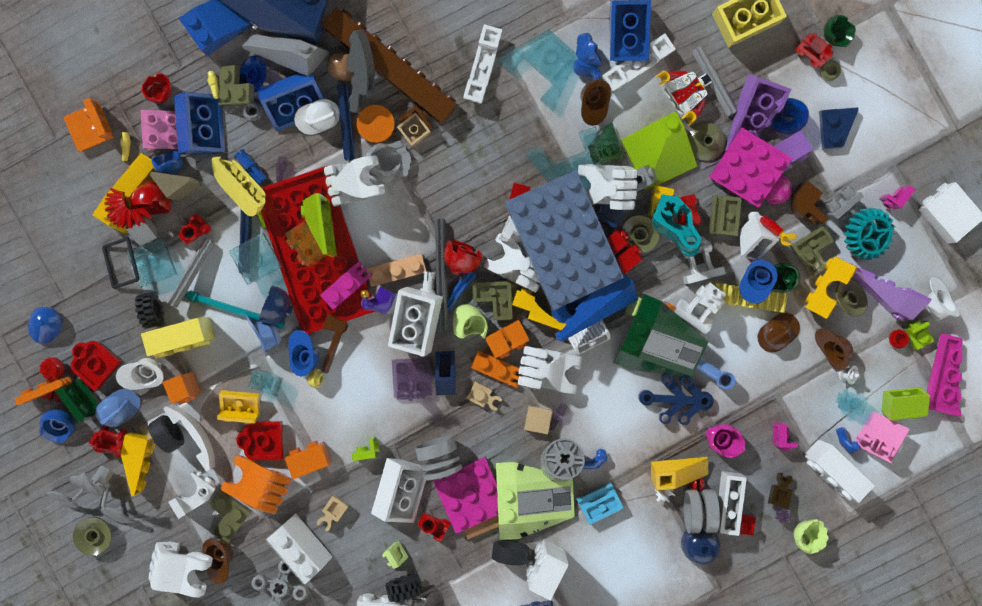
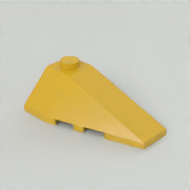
M140 153L112 187L113 189L125 192L130 209L134 190L141 185H146V182H154L150 176L151 172H156L151 161L152 159L143 153ZM105 195L92 216L128 235L126 226L125 228L117 227V224L114 225L113 222L109 221L110 218H107L111 211L105 212L109 205H105L104 202H107L105 198L110 197Z

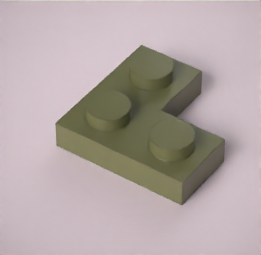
M235 65L220 67L218 105L237 106L254 104V85L250 83L239 84L240 67Z
M825 225L818 227L790 245L809 278H813L825 270L826 263L818 251L834 242Z
M511 281L473 283V302L493 301V320L513 319Z
M220 489L208 505L223 516L213 533L229 543L252 510Z

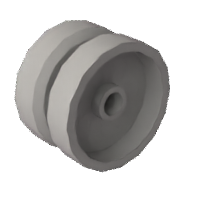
M704 489L701 494L697 490H686L683 499V512L687 532L699 533L703 528L706 533H717L720 523V510L715 490Z

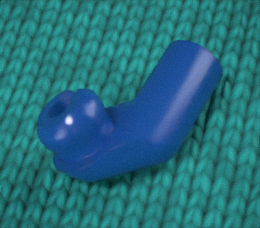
M845 427L836 429L839 442L845 450L851 454L860 451L857 441L850 442Z
M598 449L593 459H585L583 469L600 468L607 461L606 451Z

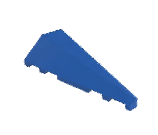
M622 272L624 278L586 295L575 309L576 313L573 317L568 318L561 332L555 334L556 339L564 341L637 301L638 297L634 282Z

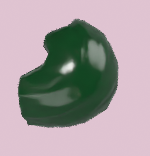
M834 15L825 23L823 35L825 40L833 46L848 47L854 39L856 26L848 21V17Z
M787 263L774 265L778 277L772 289L773 291L789 292L798 287L800 272L795 266Z

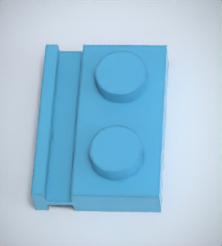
M611 482L577 498L589 525L623 509Z

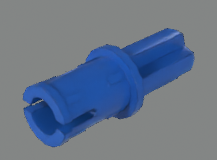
M244 149L240 150L241 154L238 151L234 158L238 160L244 170L258 185L264 183L267 178L257 167V162H253Z

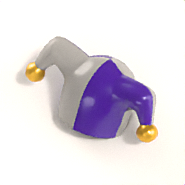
M380 285L376 286L370 299H368L369 292L367 290L361 292V305L364 310L377 311L384 315L391 314L394 316L397 293L390 292Z

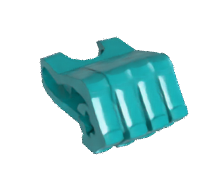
M662 194L652 217L654 229L674 242L684 256H696L700 250L701 237L693 226L691 210L678 196ZM682 214L686 216L685 226L676 223L678 216Z

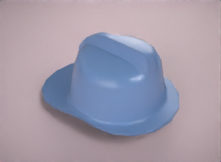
M245 314L246 319L261 343L265 356H267L266 351L281 342L275 325L262 322L252 323Z
M119 389L97 406L95 411L96 417L102 425L108 427L120 426L139 411L141 405L140 398L133 390Z

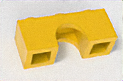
M837 256L834 259L830 258L824 267L827 269L824 276L820 275L815 283V286H817L815 292H810L805 300L808 303L805 308L826 319L830 317L838 303L836 299L829 295V285L833 281H840L846 285L849 284L858 269L857 266Z

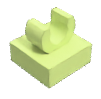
M399 541L393 543L382 554L389 561L387 565L392 566L393 569L399 567L408 558Z

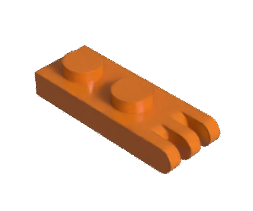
M478 350L471 366L472 369L515 388L519 387L518 383L513 382L514 379H519V376L516 375L519 372L518 367Z
M66 377L52 383L49 380L37 385L38 389L33 390V388H29L20 392L22 396L14 400L17 406L28 403L56 391L62 386L71 384L72 379Z

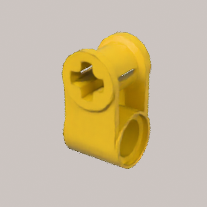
M654 185L648 217L652 219L661 195L673 196L674 189Z

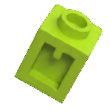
M918 319L909 323L910 326L904 329L909 336V341L914 350H919L934 342L927 328L930 325L929 321Z
M375 436L369 439L370 448L368 446L356 447V450L352 453V460L376 458L378 452H380L379 440L376 441Z

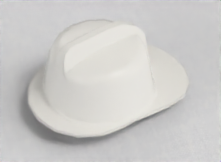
M321 99L304 105L295 113V125L299 131L308 135L326 131L334 127L339 121V108L333 101L328 99Z
M932 277L930 279L932 293L928 296L932 300L927 305L928 311L936 321H940L950 315L958 317L960 315L959 310L954 304L946 286L938 278Z
M143 358L138 362L121 366L117 370L116 380L119 385L126 389L138 390L160 385L164 376L161 370V363H157L151 358Z

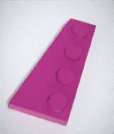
M947 334L940 335L927 388V393L930 395V410L961 417L959 401H961L962 393L959 392V381H962V374L959 372L960 364L962 363V338Z

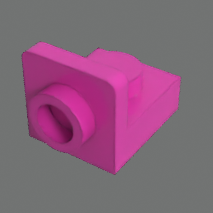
M910 185L899 187L892 196L885 194L879 199L886 208L897 210L905 205L916 189Z
M773 422V445L783 451H791L792 447H798V443L787 441V438H789L787 424Z

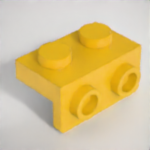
M221 390L219 394L220 411L217 415V420L243 422L245 424L256 423L260 414V394Z

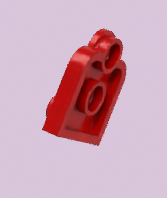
M99 341L80 342L72 349L74 357L71 362L72 371L94 391H99L122 363L115 354Z
M256 421V423L246 424L244 430L236 438L238 447L244 450L245 456L250 460L284 459L283 421Z

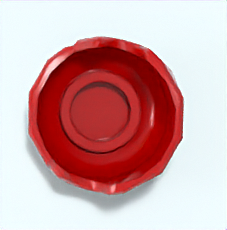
M157 72L155 76H147L142 84V93L146 100L150 102L163 103L172 94V84L167 75Z

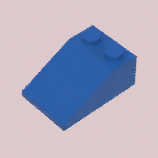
M210 0L196 6L179 18L197 46L207 56L253 25L249 20L219 0Z
M610 0V61H649L651 0Z

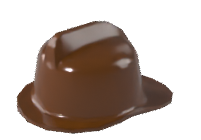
M605 80L590 81L581 90V116L588 125H598L607 116L611 87Z
M780 313L773 317L758 332L757 338L760 347L768 352H778L784 349L799 334L800 325L797 318L789 313Z
M818 329L815 332V341L830 365L838 370L847 368L849 359L854 356L850 341L835 335L827 329Z
M209 538L203 543L202 547L203 554L213 558L211 567L206 570L210 580L215 584L221 585L228 579L229 563L233 559V550L226 541Z

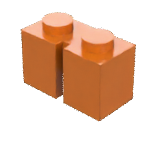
M519 320L485 337L494 357H500V359L509 356V351L516 348L518 351L528 346L526 342L530 341Z
M193 372L181 374L162 382L171 404L178 402L181 405L197 399L196 395L201 393Z
M317 440L307 444L306 449L300 450V447L289 451L290 455L285 457L292 479L317 471L332 463L324 441L318 443Z

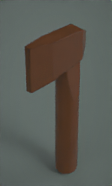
M327 314L323 328L335 331L321 370L326 374L329 373L342 333L346 332L348 328L347 322L330 314Z

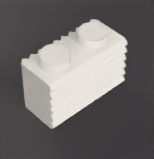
M600 320L567 339L575 354L580 355L610 340L611 336L603 320Z

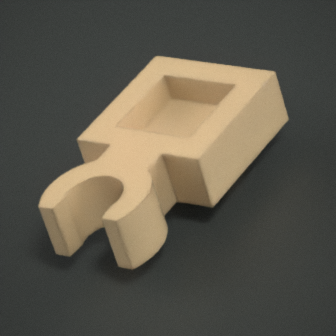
M476 381L466 398L481 407L488 403L489 407L495 411L498 408L492 402L494 400L502 401L500 396L490 395L492 392L490 388Z
M333 494L322 510L326 515L320 517L317 525L319 526L322 521H326L328 526L325 530L328 531L332 527V519L338 522L349 504Z

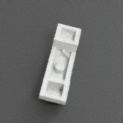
M484 24L463 99L482 104L497 54L502 29Z
M663 34L649 44V61H625L601 77L610 85L611 91L614 92L656 65L676 49L667 35Z
M174 404L165 406L163 409L173 424L181 421L202 451L196 457L207 472L214 468V451L202 426L184 409Z

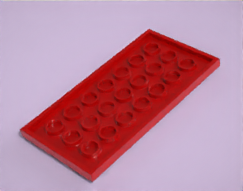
M327 166L262 187L266 196L265 205L261 213L300 329L307 334L324 329L323 326L327 314L346 322L376 312L364 310L361 305V292L363 290H367L369 292L368 299L371 298L367 282L334 310L320 296L359 262L341 205L334 207L332 205L331 199L334 196H329L328 189L330 187H327V177L324 173V168ZM315 193H320L330 201L337 257L327 256L322 253L305 217L301 215L303 200Z

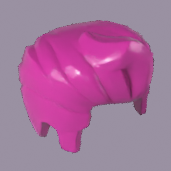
M719 424L707 429L705 435L708 439V444L717 454L727 458H735L745 452L744 436L735 427L729 424Z

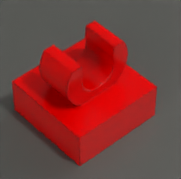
M742 514L740 534L754 535L756 516Z

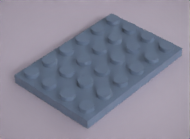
M577 170L504 202L552 310H556L624 278Z

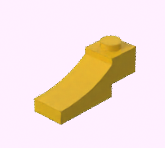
M523 288L521 291H516L512 305L530 311L528 319L559 330L565 327V323L557 321L534 301L535 296H532V291Z

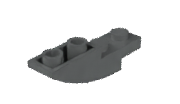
M361 29L353 31L350 35L349 44L351 47L350 53L347 56V71L354 72L351 80L353 88L352 94L349 97V111L355 113L364 109L366 96L374 93L375 86L372 50L365 31Z

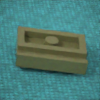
M712 196L709 234L738 236L742 198Z

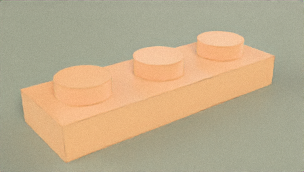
M422 254L367 268V274L371 273L373 275L369 279L371 287L416 276L427 271Z

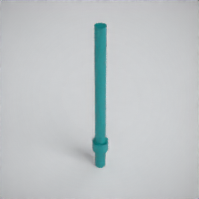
M190 290L183 297L192 303H202L245 317L246 314L249 319L259 320L260 314L199 295V292ZM282 321L276 324L275 327L284 329L285 322Z

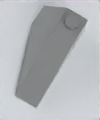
M254 34L242 45L245 50L308 77L329 55V51L302 40Z

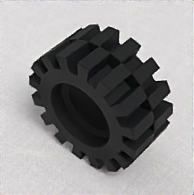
M155 292L137 295V298H135V312L138 314L137 319H139L142 327L148 329L161 326L164 321V312L162 311L163 306L160 304L159 296Z
M415 574L394 578L395 580H390L385 584L388 599L391 602L409 600L411 597H417L416 595H420L423 592L420 578Z

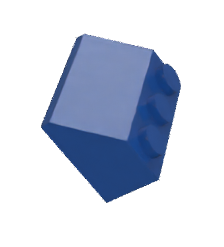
M314 72L309 77L298 73L258 89L260 102L276 132L295 125V113L299 108L325 99Z
M182 92L174 96L178 154L224 153L222 109L218 105L219 98L214 99L213 94Z

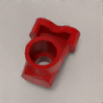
M197 213L190 218L191 221L188 225L183 226L178 234L187 245L203 234L207 235L212 230ZM189 232H194L191 238L187 237Z
M424 512L417 525L421 527L424 533H430L433 535V539L441 542L451 522L444 518L443 520ZM426 520H431L433 523L427 525Z

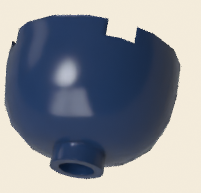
M272 285L258 321L269 325H276L281 323L285 317L289 318L293 307L290 306L291 299L289 294L285 290Z
M703 528L699 533H688L686 530L681 539V549L685 557L692 563L708 565L718 558L720 541L716 533H706Z

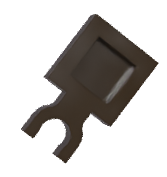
M777 473L778 484L771 485L768 504L789 509L793 490L787 488L792 481V476L787 475L786 481H783V473Z

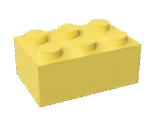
M730 0L718 6L712 13L728 48L781 23L787 17L779 0Z
M210 317L195 318L141 333L147 356L154 355L155 359L173 355V352L188 351L192 347L206 346L210 344V340L216 339Z

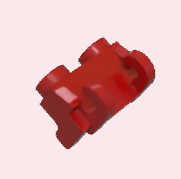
M815 32L813 34L809 33L795 49L799 55L810 57L812 59L810 63L818 69L833 55L832 46L822 40Z
M692 194L679 197L691 210L693 226L701 225V218L698 215L696 196ZM682 214L680 216L681 221L676 223L685 226L686 216Z
M103 425L99 432L94 433L89 441V446L97 453L107 452L114 454L115 457H121L123 437L127 434V430L122 429L120 433L110 432L109 427Z

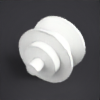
M848 365L844 370H837L839 379L843 383L848 381L849 384H854L860 378L858 368L855 365L851 367Z
M657 490L656 495L658 498L656 500L658 502L661 500L665 502L667 500L670 503L669 497L670 495L676 496L673 493L675 490Z

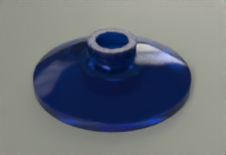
M256 55L250 56L244 61L240 69L239 84H253L254 93L262 87L266 79L267 68L263 58Z
M788 98L784 108L772 118L770 125L775 131L782 134L796 133L807 124L809 110L802 101ZM787 118H792L791 121H786Z

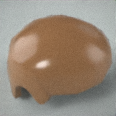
M337 51L330 56L327 62V70L336 80L346 82L352 80L354 72L347 71L348 52Z

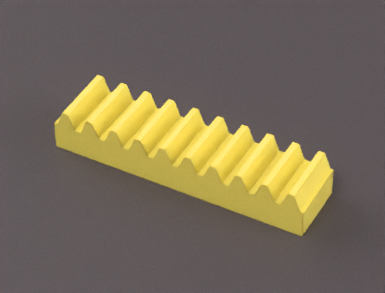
M710 282L725 293L723 298L724 304L785 313L788 297L786 293L771 291L766 300L753 304L747 302L742 297L739 286Z

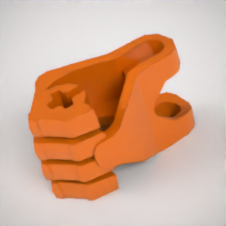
M236 455L233 463L241 468L243 473L242 479L237 484L223 482L221 490L254 509L275 515L278 510L276 504H282L283 497L280 495H286L288 488L285 485L288 486L290 484L291 478L280 471L266 469L258 462L250 460L245 456Z

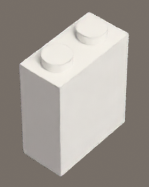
M956 182L944 183L936 189L937 193L934 196L931 195L922 201L923 205L918 210L947 244L957 243L982 221V212Z

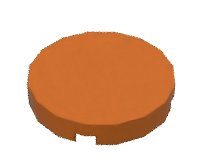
M371 105L360 112L357 118V129L364 140L375 144L383 143L393 134L395 120L387 108L381 105Z

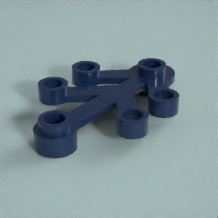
M669 374L662 375L661 382L663 385L668 386L675 395L653 394L649 390H642L638 394V400L643 405H651L653 402L674 403L667 411L659 414V421L663 424L670 423L671 417L684 405L694 404L685 413H681L678 416L680 424L688 425L692 416L699 410L705 411L710 409L714 402L712 395L706 391L701 392L693 384L690 376H682L680 384L687 387L694 396H686L674 383L673 377ZM667 376L670 377L669 383L664 382V378ZM686 377L689 378L688 384L683 383V379ZM650 395V400L644 401V396ZM702 398L707 399V403L704 405L701 403ZM663 415L668 416L667 421H662ZM682 416L687 417L686 422H681Z

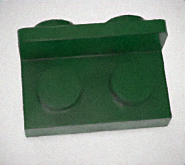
M77 379L71 385L62 386L55 391L78 423L89 420L96 414V408L100 403L83 380Z

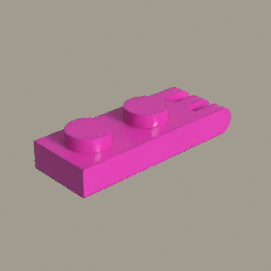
M360 261L320 295L333 310L373 276L371 273H368L363 277V274L368 269L363 267L358 271L357 269L362 265Z

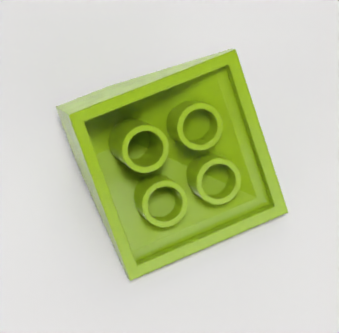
M677 111L621 139L634 169L637 170L649 165L657 174V182L644 188L645 191L654 188V185H660L697 167L686 130Z
M315 193L303 200L301 215L305 217L322 253L327 256L337 257L330 201L320 193Z

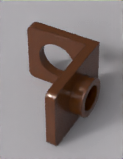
M414 106L398 118L400 123H402L416 112L428 129L432 130L431 125L428 123L430 118L425 111L420 112L417 106Z

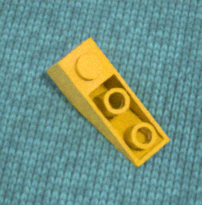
M135 432L125 434L121 449V457L131 496H136L144 490L146 486L145 474L149 471L151 464L149 462L150 454L153 453L155 443H153L154 440L151 436Z
M708 457L651 462V480L656 491L676 489L708 475Z

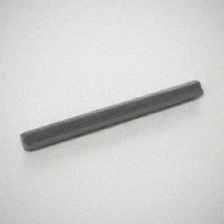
M436 219L437 295L443 296L437 328L438 332H448L447 265L443 255L446 247L445 219Z

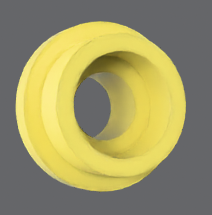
M311 370L307 378L308 385L318 388L323 383L324 375L321 370Z

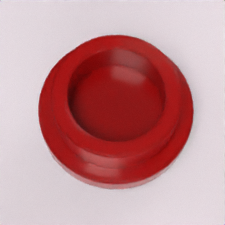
M897 329L889 335V343L894 348H904L909 342V336L904 330Z

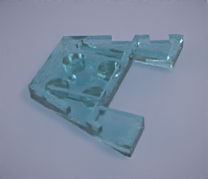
M548 30L499 58L498 63L511 74L520 62L525 59L553 84L540 100L554 111L577 56L551 30Z
M594 126L579 132L585 149L584 152L548 164L542 146L525 151V154L547 182L575 170L578 173V165L598 164L597 128ZM579 175L585 191H588L591 188V183L584 175Z

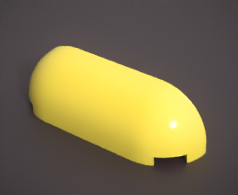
M213 157L212 170L219 185L248 216L257 215L265 205L266 195L264 190L235 160L231 162L222 160L221 157Z

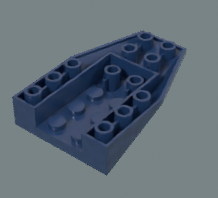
M329 0L219 1L263 30L318 45L323 31L321 20Z

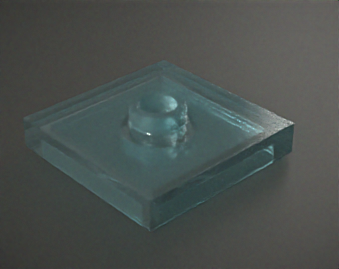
M264 233L229 250L247 285L282 267Z
M162 238L133 249L140 277L137 283L140 288L177 275L165 239ZM126 251V253H127V255H128V258H129V261H130V264H131V266H132V262H131V258H130L129 251Z

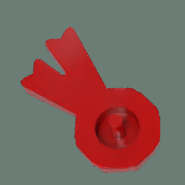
M48 357L40 363V374L43 375L46 381L49 380L52 383L59 380L64 374V364L56 357ZM55 391L42 396V398H47L49 401L55 397L56 403L62 401Z

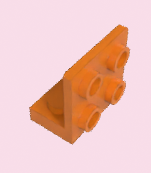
M92 98L83 101L85 108L64 116V121L79 152L115 138L100 103Z

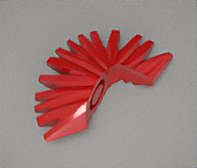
M113 188L109 189L113 193H107L106 195L110 198H105L107 202H104V204L109 205L105 212L111 211L107 218H110L109 221L113 222L114 225L117 224V227L125 228L128 223L129 229L133 228V221L138 226H141L140 222L145 224L142 216L149 219L152 218L145 207L131 210L127 203L125 192Z

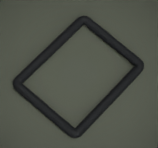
M125 237L103 245L102 250L112 288L117 289L138 282L140 277L130 239ZM126 241L135 279L115 285L106 248Z

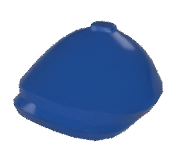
M49 307L36 308L28 322L29 335L35 342L40 344L51 342L58 336L62 328L61 315L58 311Z
M63 410L47 411L40 418V435L49 441L63 443L75 431L73 417Z

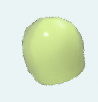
M470 304L457 307L453 314V334L461 339L471 334H479L482 338H485L488 329L487 321L479 309Z

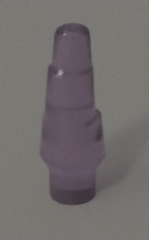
M278 157V162L276 163L277 182L283 181L284 172L287 167L286 157Z
M561 403L555 410L550 421V430L553 431L559 420L565 415L566 405Z

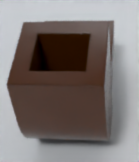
M809 181L802 183L793 194L791 210L797 219L806 216V220L813 225L823 224L828 217L814 206L823 192Z

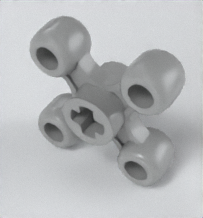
M283 560L278 564L279 575L276 579H268L263 574H258L252 579L251 585L255 590L267 589L271 592L272 600L267 606H282L281 600L287 595L293 596L298 601H302L308 596L309 590L305 585L300 584L296 586L290 584L288 576L291 569H284L283 564L285 562ZM257 579L262 581V585L257 584ZM278 583L279 585H284L282 592L281 589L279 591L276 589ZM298 590H302L304 595H299Z

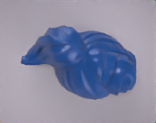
M583 33L577 37L576 56L578 59L574 62L573 69L578 76L598 80L602 74L598 68L601 67L602 61L596 52L598 45L592 41L590 33Z

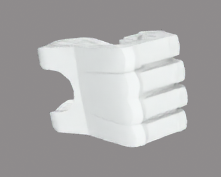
M377 156L361 157L347 164L331 165L324 168V173L327 177L326 184L327 187H330L328 189L329 196H334L331 199L333 207L358 202L386 193L384 184L375 185L369 178L371 168L379 164Z
M578 165V174L584 175L591 183V188L586 193L592 205L610 204V209H634L635 203L632 199H636L637 194L633 189H637V180L633 178L637 177L636 169L630 166Z
M499 233L495 240L503 246L505 255L496 261L486 259L483 267L526 289L537 292L539 288L537 282L539 280L523 244L511 237L507 242L499 239L501 235Z
M525 346L524 354L526 356L521 358V364L525 366H520L519 374L523 375L519 376V385L536 389L542 387L563 393L575 394L577 386L568 382L565 372L573 365L580 366L582 357Z
M171 541L156 542L155 551L152 553V561L150 563L151 571L149 572L151 588L157 591L180 593L190 597L205 595L207 585L199 580L195 572L196 570L204 571L211 567L213 558L200 552H190L185 555L177 553L180 550L179 543Z

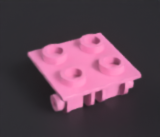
M140 110L143 149H148V151L178 149L175 111Z
M872 411L863 429L858 433L856 441L862 449L892 463L910 429Z

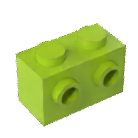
M920 387L883 391L881 412L893 421H900L906 418L918 419L919 417L928 416L930 395Z

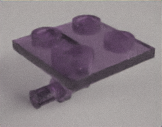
M430 357L392 360L394 398H397V400L409 399V401H413V399H425V396H432Z

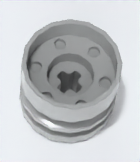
M452 435L429 440L415 447L418 461H428L420 467L421 471H426L423 473L424 480L442 479L462 469L461 462H456L460 459L459 455L449 454L457 449Z
M567 438L557 439L550 443L540 457L541 470L546 477L555 482H566L576 477L582 471L585 463L584 452L580 445ZM566 456V463H561V457Z

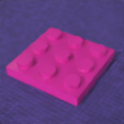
M741 128L709 178L759 208L792 160V157Z
M486 457L463 466L461 470L448 477L433 480L456 534L498 515L497 482Z

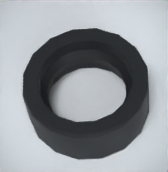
M161 415L149 424L148 428L152 439L164 452L172 453L184 445L185 440L181 429L177 424H173L168 416Z
M498 540L493 543L492 559L506 565H525L528 563L529 546L510 540Z

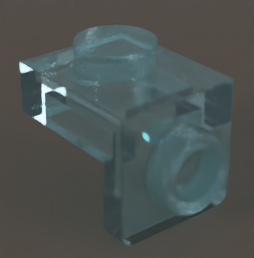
M254 370L248 387L260 390L271 396H277L283 378L268 371Z
M844 389L843 393L839 392L836 403H838V408L863 416L869 398Z

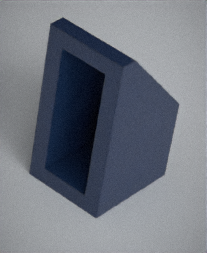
M436 351V396L456 395L455 351Z

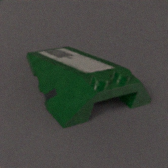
M644 294L614 363L631 371L693 376L709 341L692 326L688 325L663 301Z

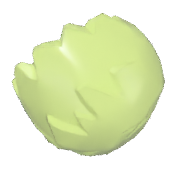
M817 519L803 521L794 529L795 543L805 553H818L827 545L826 542L829 539L827 536L828 529L824 527L822 521Z

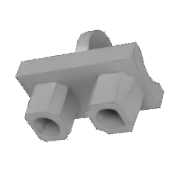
M844 186L838 192L843 198L840 202L832 197L824 203L828 210L826 213L828 218L834 217L839 219L841 217L842 220H845L847 217L854 218L855 210L859 208L856 203L864 196L861 192H855L850 186Z

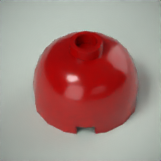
M149 181L146 182V185L136 188L132 193L131 209L145 207L147 211H150V214L169 213V210L171 211L172 202L171 199L164 195L155 182Z
M448 240L443 255L446 265L451 268L450 271L456 275H461V273L467 274L476 270L483 258V254L479 250L477 253L472 251L473 246L458 240H453L451 243Z

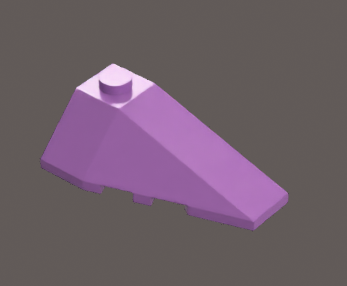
M748 74L740 94L737 112L734 116L725 151H727L741 128L758 137L763 129L771 124L770 121L777 112L780 113L784 108L791 89Z
M859 267L853 275V278L881 306L893 314V318L900 321L905 319L913 320L932 300L910 288L895 287V282L891 280H878L876 274Z

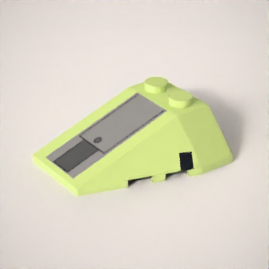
M517 462L496 463L499 540L520 539L575 517L573 478L566 482H555L546 477L542 470L535 467H529Z

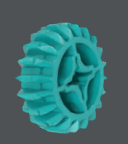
M877 208L860 209L859 213H854V218L849 219L850 224L845 226L847 232L843 233L847 236L844 240L847 244L846 248L850 250L852 255L860 259L872 260V258H879V255H885V249H890L889 243L894 242L891 238L895 235L892 230L896 226L892 224L893 219L886 212Z

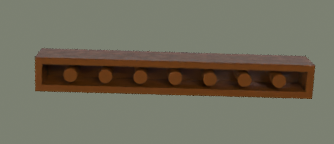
M335 7L322 23L325 31L350 50L349 39L352 32L360 29L364 30L372 50L375 71L443 126L457 109L456 100L451 95L447 94L445 96L440 92L441 88L435 82L429 83L425 79L426 75L420 70H413L410 67L411 63L404 57L400 59L396 56L397 52L389 45L385 47L380 43L382 40L376 34H369L366 31L367 28L360 21H357V23L351 19L352 15L345 9L341 11Z

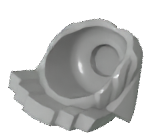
M401 141L388 145L378 143L365 153V157L377 156L379 164L372 167L369 172L374 178L384 183H389L395 177L409 175L412 157Z

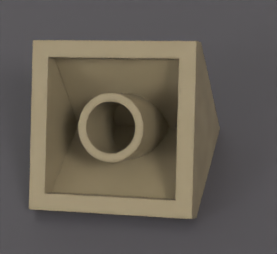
M151 172L150 174L164 195L178 202L202 185V182L190 177Z

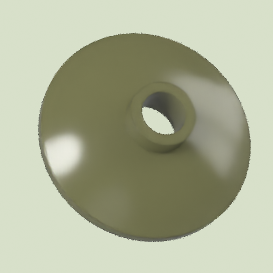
M701 123L695 126L688 135L694 157L699 160H714L724 151L726 144L725 135L715 124ZM705 138H710L711 143L707 144Z
M633 216L622 227V230H625L631 237L629 239L630 243L633 245L637 244L643 253L651 251L659 241L660 233L654 229L652 219L648 216ZM639 230H644L645 235H640Z
M853 280L847 285L842 282L838 284L836 299L841 309L854 317L864 314L867 310L868 300L863 288Z
M88 517L81 520L73 531V542L76 548L81 553L90 556L104 552L112 540V532L109 525L98 517ZM94 531L97 533L98 537L93 536Z

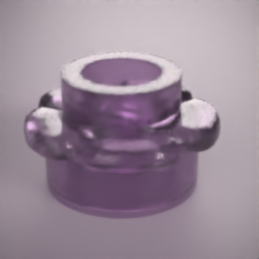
M791 509L775 511V519H779V522H789L791 517H794Z

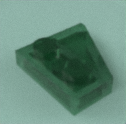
M613 123L606 125L588 146L594 165L624 158Z

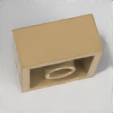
M416 112L397 126L412 148L431 134V131Z
M528 405L524 430L548 434L552 409Z

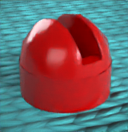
M702 478L697 479L699 480L698 489L696 480L688 483L690 489L697 490L698 492L702 491L705 486Z

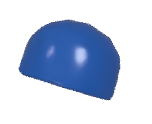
M178 151L164 153L151 160L157 173L174 175L183 166V160Z

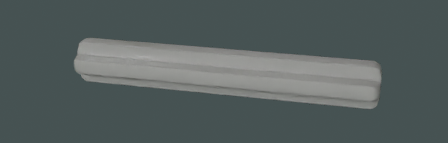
M702 46L697 47L692 53L703 73L709 75L712 81L710 86L726 115L731 116L735 114L737 108Z
M207 238L203 240L168 299L167 303L174 308L179 306L214 246L213 241Z

